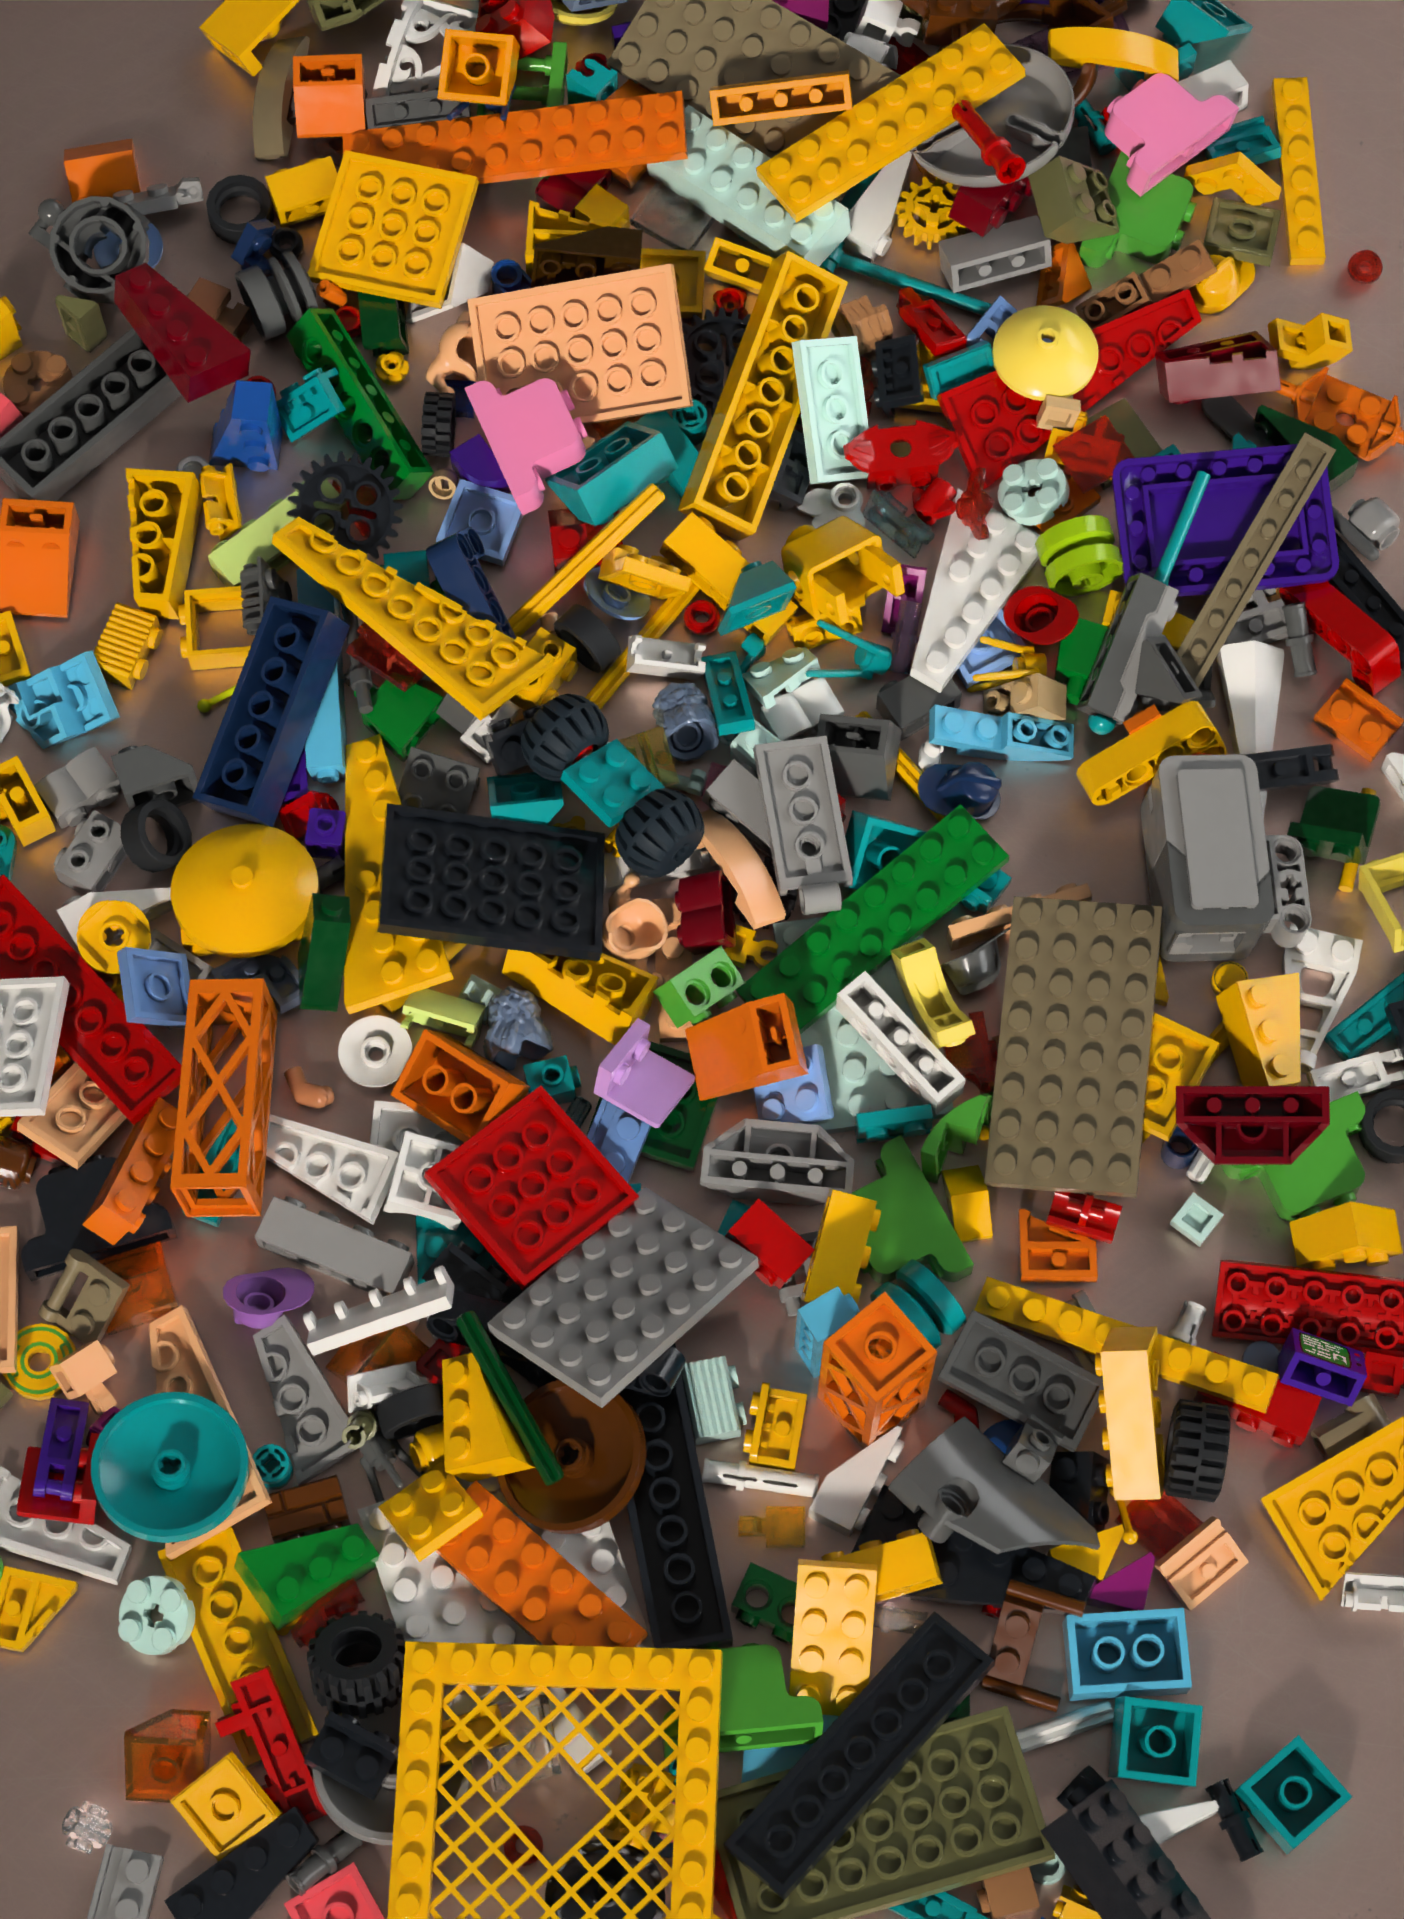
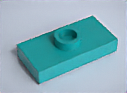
M986 340L922 365L931 398L937 400L936 396L996 370L992 358L991 344Z

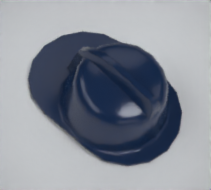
M968 762L964 765L936 764L927 768L919 777L917 789L919 797L925 806L937 814L947 816L961 804L975 820H985L994 816L1000 807L1001 797L999 789L1002 786V782L987 765L980 762Z

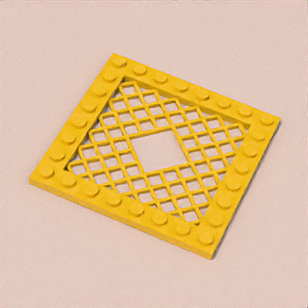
M405 1641L387 1919H430L431 1914L435 1919H444L435 1908L451 1893L465 1908L455 1919H466L469 1915L474 1919H482L475 1909L491 1894L505 1909L497 1919H507L509 1916L513 1919H521L515 1911L531 1896L546 1911L539 1919H549L550 1917L552 1919H560L555 1912L571 1897L586 1912L580 1919H599L596 1913L612 1898L626 1913L622 1919H639L636 1915L652 1899L667 1915L664 1919H713L723 1651L719 1649ZM445 1685H457L444 1698ZM468 1685L497 1687L481 1700ZM508 1686L536 1688L521 1702ZM548 1688L576 1689L560 1702ZM587 1689L616 1690L600 1704ZM465 1690L478 1705L460 1720L448 1704ZM627 1690L656 1691L640 1705ZM504 1691L517 1706L500 1721L487 1705ZM667 1691H680L679 1704ZM544 1692L556 1705V1708L539 1722L527 1709V1706L539 1694ZM583 1693L596 1709L579 1723L566 1707ZM623 1694L636 1710L619 1725L606 1711V1708ZM662 1695L675 1711L659 1726L645 1710ZM444 1709L456 1725L441 1738ZM483 1710L496 1726L479 1741L466 1725ZM522 1711L536 1727L519 1742L505 1726ZM562 1712L575 1728L558 1743L545 1727ZM602 1714L615 1729L598 1744L585 1728ZM639 1715H642L655 1730L641 1744L637 1745L625 1729ZM679 1717L677 1746L664 1731ZM462 1730L475 1746L458 1760L445 1745ZM502 1731L513 1743L514 1747L501 1760L497 1761L485 1748V1745ZM541 1732L554 1748L537 1762L524 1747ZM581 1733L594 1749L577 1764L564 1748ZM621 1734L634 1750L617 1765L603 1749ZM660 1735L674 1751L657 1766L643 1750ZM442 1750L454 1765L439 1778L440 1752ZM481 1751L494 1766L476 1781L464 1765ZM518 1752H521L533 1768L516 1782L503 1767ZM560 1753L611 1811L552 1866L501 1807ZM600 1754L613 1770L596 1785L583 1771V1768ZM640 1755L653 1771L636 1786L622 1770ZM677 1758L675 1786L662 1771ZM459 1770L473 1786L456 1801L443 1785ZM499 1771L512 1785V1788L495 1802L482 1786ZM619 1775L632 1791L615 1806L601 1790ZM659 1776L672 1792L655 1807L641 1791ZM439 1790L452 1806L436 1820ZM478 1791L492 1807L474 1822L461 1806ZM638 1796L651 1812L634 1827L620 1811ZM675 1799L673 1827L660 1812ZM457 1811L470 1827L453 1842L440 1826ZM497 1812L510 1828L493 1843L480 1827ZM617 1816L630 1832L613 1847L600 1833V1830ZM657 1817L671 1833L653 1848L639 1832ZM437 1832L449 1847L434 1860L435 1834ZM476 1832L489 1848L472 1863L459 1847ZM516 1833L529 1849L512 1865L499 1848ZM596 1836L609 1852L592 1867L579 1853V1850ZM636 1837L650 1853L632 1868L618 1852ZM673 1840V1864L671 1868L659 1853ZM455 1852L468 1868L451 1883L438 1869V1866ZM494 1853L508 1869L493 1884H490L477 1868ZM534 1854L548 1871L531 1886L519 1873L518 1869ZM575 1856L588 1872L571 1887L558 1873V1870ZM615 1857L628 1871V1874L611 1888L597 1872ZM655 1858L668 1872V1875L652 1890L638 1873ZM434 1872L447 1888L431 1902ZM473 1873L487 1889L475 1901L469 1904L456 1888ZM513 1874L527 1891L510 1906L497 1892V1889ZM554 1876L567 1892L550 1907L536 1891L548 1879ZM594 1877L607 1894L590 1909L576 1892ZM634 1878L647 1895L630 1910L617 1893ZM672 1881L670 1910L657 1894Z

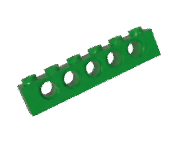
M308 308L286 335L294 348L295 355L302 361L308 373L320 367L323 372L336 367L339 374L329 381L346 409L335 416L343 428L345 436L356 449L362 464L368 457H371L370 468L372 470L381 465L384 466L383 472L380 475L382 479L394 477L388 488L389 490L398 489L401 493L392 498L393 500L411 499L434 473L433 469L333 309Z

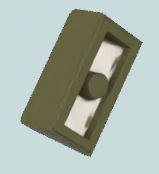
M58 295L55 298L65 334L85 351L91 353L108 335L99 304L95 301Z

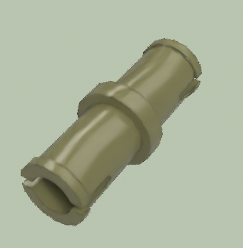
M374 1408L357 1410L349 1417L347 1427L342 1432L344 1444L349 1439L352 1441L348 1448L359 1449L376 1434L379 1422Z

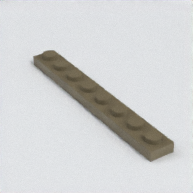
M1304 433L1176 653L1198 688L1336 449L1307 433Z

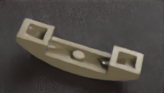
M308 36L278 40L264 60L256 86L253 107V143L255 158L258 161L288 157L293 126L287 121L293 89V56L308 55L310 44Z

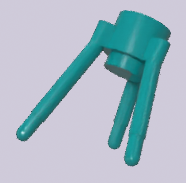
M823 620L817 621L819 627L858 646L855 651L854 661L859 665L860 669L806 671L807 677H860L871 680L874 673L883 675L888 671L892 662L890 648L863 640Z

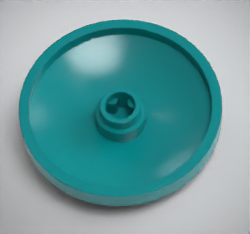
M185 1392L153 1394L124 1407L103 1428L94 1446L91 1459V1478L96 1498L109 1519L119 1528L137 1538L161 1543L193 1539L221 1524L240 1502L249 1476L247 1445L236 1421L227 1411L213 1401Z

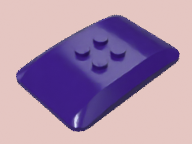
M1298 444L1129 458L1119 462L1112 473V484L1125 586L1129 577L1138 573L1154 578L1198 471H1204L1210 474L1211 477L1169 576L1168 586L1179 590L1177 597L1211 594ZM1327 467L1255 590L1323 583L1332 579L1339 569V556Z

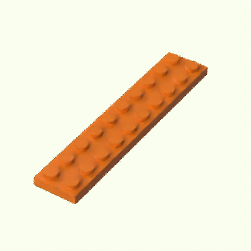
M682 90L508 112L505 121L500 119L501 113L456 118L451 121L440 120L342 134L343 155L344 151L347 150L477 176L479 184L688 159L685 106Z

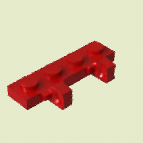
M267 1665L233 1679L230 1684L237 1701L231 1704L232 1713L218 1718V1722H215L220 1738L242 1729L245 1730L247 1737L252 1735L267 1775L264 1776L266 1784L261 1786V1788L279 1810L282 1809L284 1814L295 1806L300 1809L308 1823L326 1816L327 1813L323 1809L315 1791L312 1769L304 1764L306 1754L270 1666Z

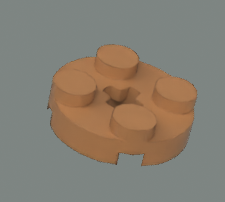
M47 351L19 353L12 358L11 365L5 372L3 389L5 396L11 400L24 417H27L70 381L73 375L65 358L61 355ZM38 379H43L44 382L48 383L47 386H42L40 391H35L31 385Z

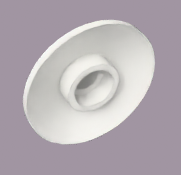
M380 1015L363 1017L352 1023L344 1031L338 1046V1058L345 1074L354 1082L366 1087H383L397 1081L413 1052L411 1038L406 1029L401 1028V1024L396 1020ZM373 1051H381L383 1057L378 1061L370 1059V1054Z

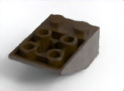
M606 226L535 244L531 288L640 269L643 230Z

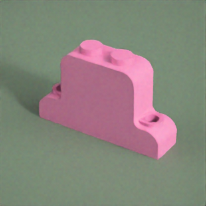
M1157 73L1146 81L1144 79L1139 80L1124 97L1119 95L1110 103L1107 108L1110 116L1104 132L1106 137L1129 157L1126 166L1130 170L1126 182L1141 197L1228 132L1239 107L1222 95H1215L1205 101H1198L1167 74Z
M548 378L539 379L504 396L500 388L496 389L488 381H478L465 387L467 396L522 516L538 509L544 500L543 490H546L542 480L579 463L586 454V448L582 439L588 435L580 417L572 419L569 413L575 407L567 389L560 392L556 383Z

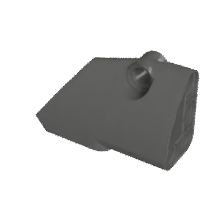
M966 1417L955 1422L931 1442L896 1476L888 1487L913 1513L920 1509L924 1511L917 1520L918 1527L925 1536L937 1543H944L955 1531L995 1554L1043 1545H1077L1098 1550L1100 1547L1095 1528L1041 1478L1033 1485L1004 1465L1002 1460L1005 1453Z

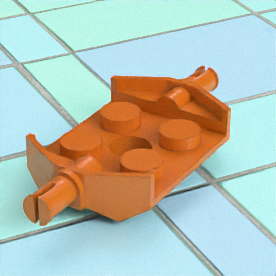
M1328 367L1317 372L1304 381L1302 385L1298 384L1297 386L1280 379L1281 390L1273 391L1292 399L1290 404L1294 405L1295 419L1336 435L1349 451L1358 458L1371 461L1378 458L1390 446L1395 447L1396 443L1404 445L1403 427H1400L1398 396L1394 395L1392 401L1327 375ZM1348 414L1354 419V424L1350 426L1341 425L1336 420V416Z

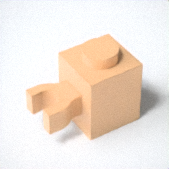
M98 1340L84 1344L48 1367L68 1400L86 1394L95 1414L106 1412L117 1404L112 1394L103 1384V1381L117 1373L113 1366L115 1360L111 1351L104 1344H100Z

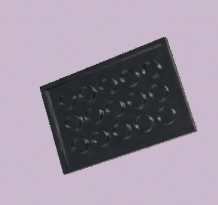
M387 803L384 820L377 932L599 961L602 954L605 833Z

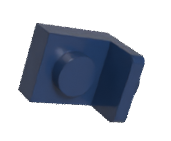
M266 218L247 222L231 255V258L241 265L242 270L257 264L265 275L270 274L268 259L263 254L272 244L271 236L276 225Z

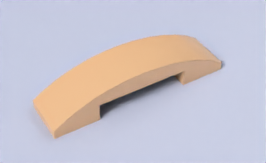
M712 809L700 812L704 822V834L696 849L706 847L737 891L738 895L735 904L752 928L757 929L784 920L786 913L775 884L761 858L746 837L718 812Z

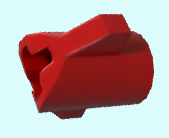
M936 477L925 490L917 487L912 493L913 507L921 524L925 527L934 525L938 519L953 514L958 508L956 503L952 501L956 497L957 492L946 480Z

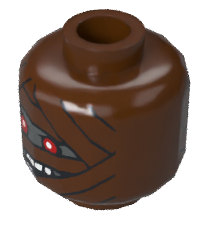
M0 1137V1186L18 1190L22 1187L23 1183L29 1185L38 1157L32 1155L33 1151L29 1144L7 1137Z

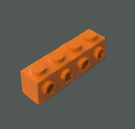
M161 1097L156 1100L146 1115L134 1125L82 1224L113 1246L128 1231L134 1234L139 1229L146 1217L142 1213L144 1206H149L160 1190V1187L156 1185L158 1179H163L172 1167L173 1160L169 1157L174 1152L178 1109Z

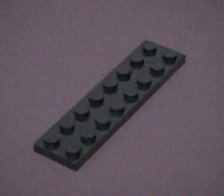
M934 1611L724 1842L725 1849L785 1900L995 1666L994 1659Z

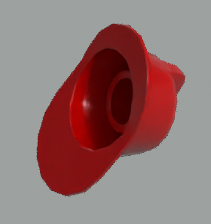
M1028 586L1018 590L1009 598L1004 607L1003 617L1007 627L1027 642L1035 645H1050L1063 640L1073 631L1078 623L1079 612L1077 606L1071 600L1042 586Z

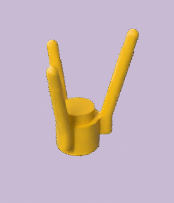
M981 636V643L1020 653V657H1014L1011 671L973 675L974 681L989 682L975 684L967 688V691L970 693L985 691L1035 673L1046 676V656L1043 653H1035L1034 646H1021Z

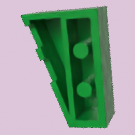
M357 1523L239 1552L234 1568L278 1631L373 1571L376 1566L375 1562L378 1561L380 1554Z

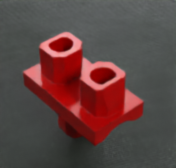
M1055 1191L1046 1224L1111 1244L1123 1206L1094 1198L1090 1194L1084 1195L1081 1193Z

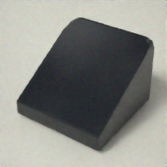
M1088 1765L1056 1799L1069 1810L1107 1782Z

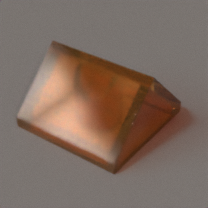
M401 1325L341 1346L325 1368L347 1384L348 1375L411 1361L417 1362L428 1351L429 1347L407 1326Z

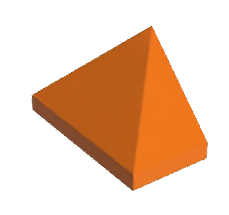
M1061 242L1052 245V267L1040 270L1036 306L1048 305L1057 307L1092 289L1075 244Z

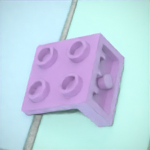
M637 1018L599 1065L593 1093L650 1126L659 1128L694 1084L695 1076L650 1051L651 1042L647 1039L651 1025Z

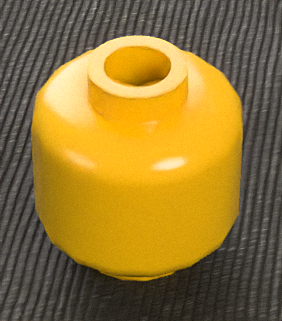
M444 1422L417 1431L413 1442L409 1444L410 1457L418 1472L423 1471L426 1473L441 1461L444 1463Z

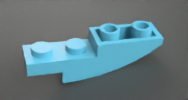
M935 704L929 711V743L956 748V754L986 759L1009 761L1071 760L1074 758V724L1007 712L1000 717Z

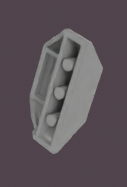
M744 1118L714 1141L704 1146L700 1185L737 1199L757 1200L759 1198L761 1201L814 1206L826 1203L829 1189L852 1194L855 1160L849 1154H846L840 1145L820 1125Z

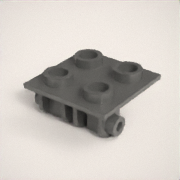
M261 556L257 557V565L253 563L245 564L240 572L241 597L245 599L242 601L243 628L247 629V634L256 635L270 596L292 601V591L289 583L284 581L277 574L275 568L271 567Z
M411 746L398 790L402 806L467 814L473 791H477L481 778L478 777L480 768Z

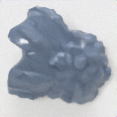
M672 682L658 693L652 705L654 708L652 714L656 719V724L660 726V748L666 757H674L676 760L683 762L701 758L707 750H712L718 746L719 736L715 727L716 720L714 714L709 708L705 694L696 687V684Z
M507 986L499 995L493 997L488 1004L487 1024L489 1029L483 1045L484 1055L486 1059L500 1064L506 1070H514L516 1059L520 1056L531 1060H538L554 1050L551 1032L543 1025V1019L540 1017L541 1008L538 1005L539 1001L532 992L528 990L521 991L513 986Z

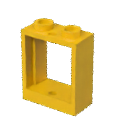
M241 586L184 590L185 604H179L178 609L180 625H186V636L180 637L182 658H188L191 670L244 666L251 646L200 650L198 613L243 609L242 601L245 599L241 597Z

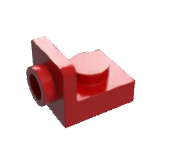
M310 791L282 807L278 814L286 833L302 842L306 837L309 810L311 808L340 810L336 800L330 794Z

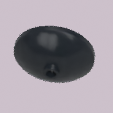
M599 1839L587 1842L579 1850V1853L592 1867L609 1852ZM607 1839L613 1847L620 1842L618 1840ZM626 1845L618 1852L632 1868L647 1856L643 1851ZM575 1856L558 1870V1873L571 1887L588 1872ZM613 1857L597 1873L605 1882H610L614 1887L628 1874V1871ZM652 1860L638 1873L652 1890L663 1880L660 1871ZM554 1876L547 1880L545 1890V1902L550 1907L567 1892ZM594 1877L576 1892L590 1909L607 1894ZM633 1878L617 1895L632 1910L647 1893ZM664 1888L657 1896L665 1904L666 1894ZM573 1897L555 1912L560 1919H580L586 1914ZM612 1898L596 1915L599 1919H622L626 1913ZM652 1899L636 1916L639 1919H662L664 1912Z

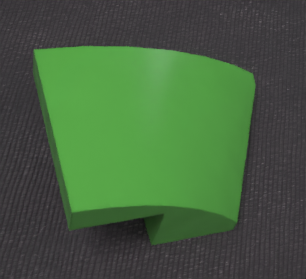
M994 1092L980 1094L958 1105L947 1113L931 1130L920 1151L922 1172L928 1182L938 1183L948 1151L963 1155L967 1142L977 1145L983 1125L989 1126L991 1120Z

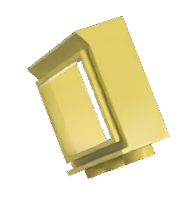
M1404 851L1380 860H1372L1365 865L1359 866L1358 890L1362 891L1386 934L1394 953L1404 950V930L1402 931L1401 925L1382 892L1404 886Z

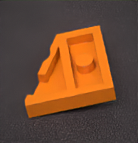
M1019 1209L1021 1282H1097L1096 1241L1080 1234H1073L1067 1230L1047 1225L1046 1222L1031 1216V1211Z

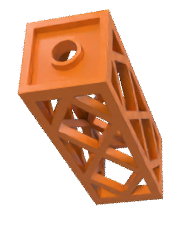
M264 978L195 979L189 982L170 1189L186 1217L261 1216L278 1019L276 1004ZM231 1024L211 1051L213 1025ZM241 1032L244 1037L243 1042L221 1072L217 1074L214 1069L215 1064L238 1033ZM248 1054L246 1082L232 1100L224 1085ZM208 1078H209V1080H210L211 1083H212V1084L209 1086V1088H208ZM219 1095L226 1110L203 1140L205 1111L215 1097ZM242 1106H243V1117L241 1116V1114H240V1112H239V1110H240V1108H241ZM232 1118L237 1130L213 1163L209 1165L205 1156ZM240 1145L238 1173H219ZM198 1189H213L217 1198L198 1199ZM240 1189L244 1198H233Z
M883 1292L823 1342L817 1397L859 1446L865 1449L896 1426L903 1425L925 1406L937 1350L888 1294ZM850 1382H852L856 1392H854L849 1384ZM843 1400L846 1401V1403H847V1405H848V1407H849V1409H850V1411L852 1412L853 1415H851V1414L849 1413V1411H848L847 1407L845 1406Z

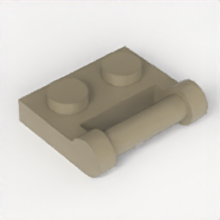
M71 1249L65 1258L66 1267L49 1300L43 1301L38 1314L44 1320L58 1324L84 1344L98 1340L100 1343L130 1284L82 1250ZM83 1272L88 1278L71 1311L63 1307V1304L79 1273Z

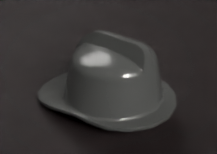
M1011 926L966 955L940 965V967L944 968L958 993L967 995L985 988L994 982L1001 968L997 938L1010 930Z

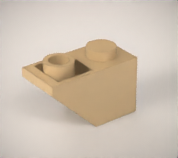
M1035 673L983 691V713L1002 717L1007 712L1055 721L1066 720L1067 686L1045 675Z

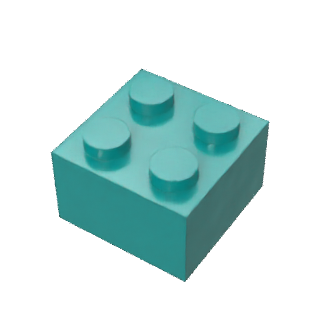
M1128 1696L1115 1697L1108 1777L1196 1787L1203 1706Z
M1299 1735L1234 1792L1236 1797L1286 1854L1295 1849L1352 1798L1350 1793Z

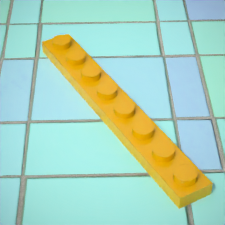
M988 1276L974 1309L997 1323L1094 1356L1096 1353H1100L1111 1328L1137 1327ZM1158 1334V1340L1154 1341L1151 1348V1360L1159 1359V1378L1266 1414L1278 1381L1277 1373Z

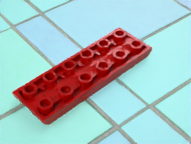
M1220 1260L1211 1335L1284 1344L1291 1329L1295 1328L1363 1353L1368 1351L1404 1357V1279L1237 1260Z

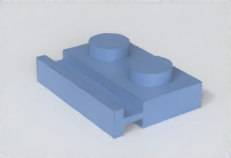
M602 1098L587 1138L624 1180L629 1183L651 1126Z

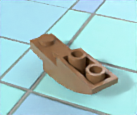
M1198 239L1140 275L1135 271L1077 305L1075 309L1079 317L1092 330L1189 289L1218 272L1205 245Z

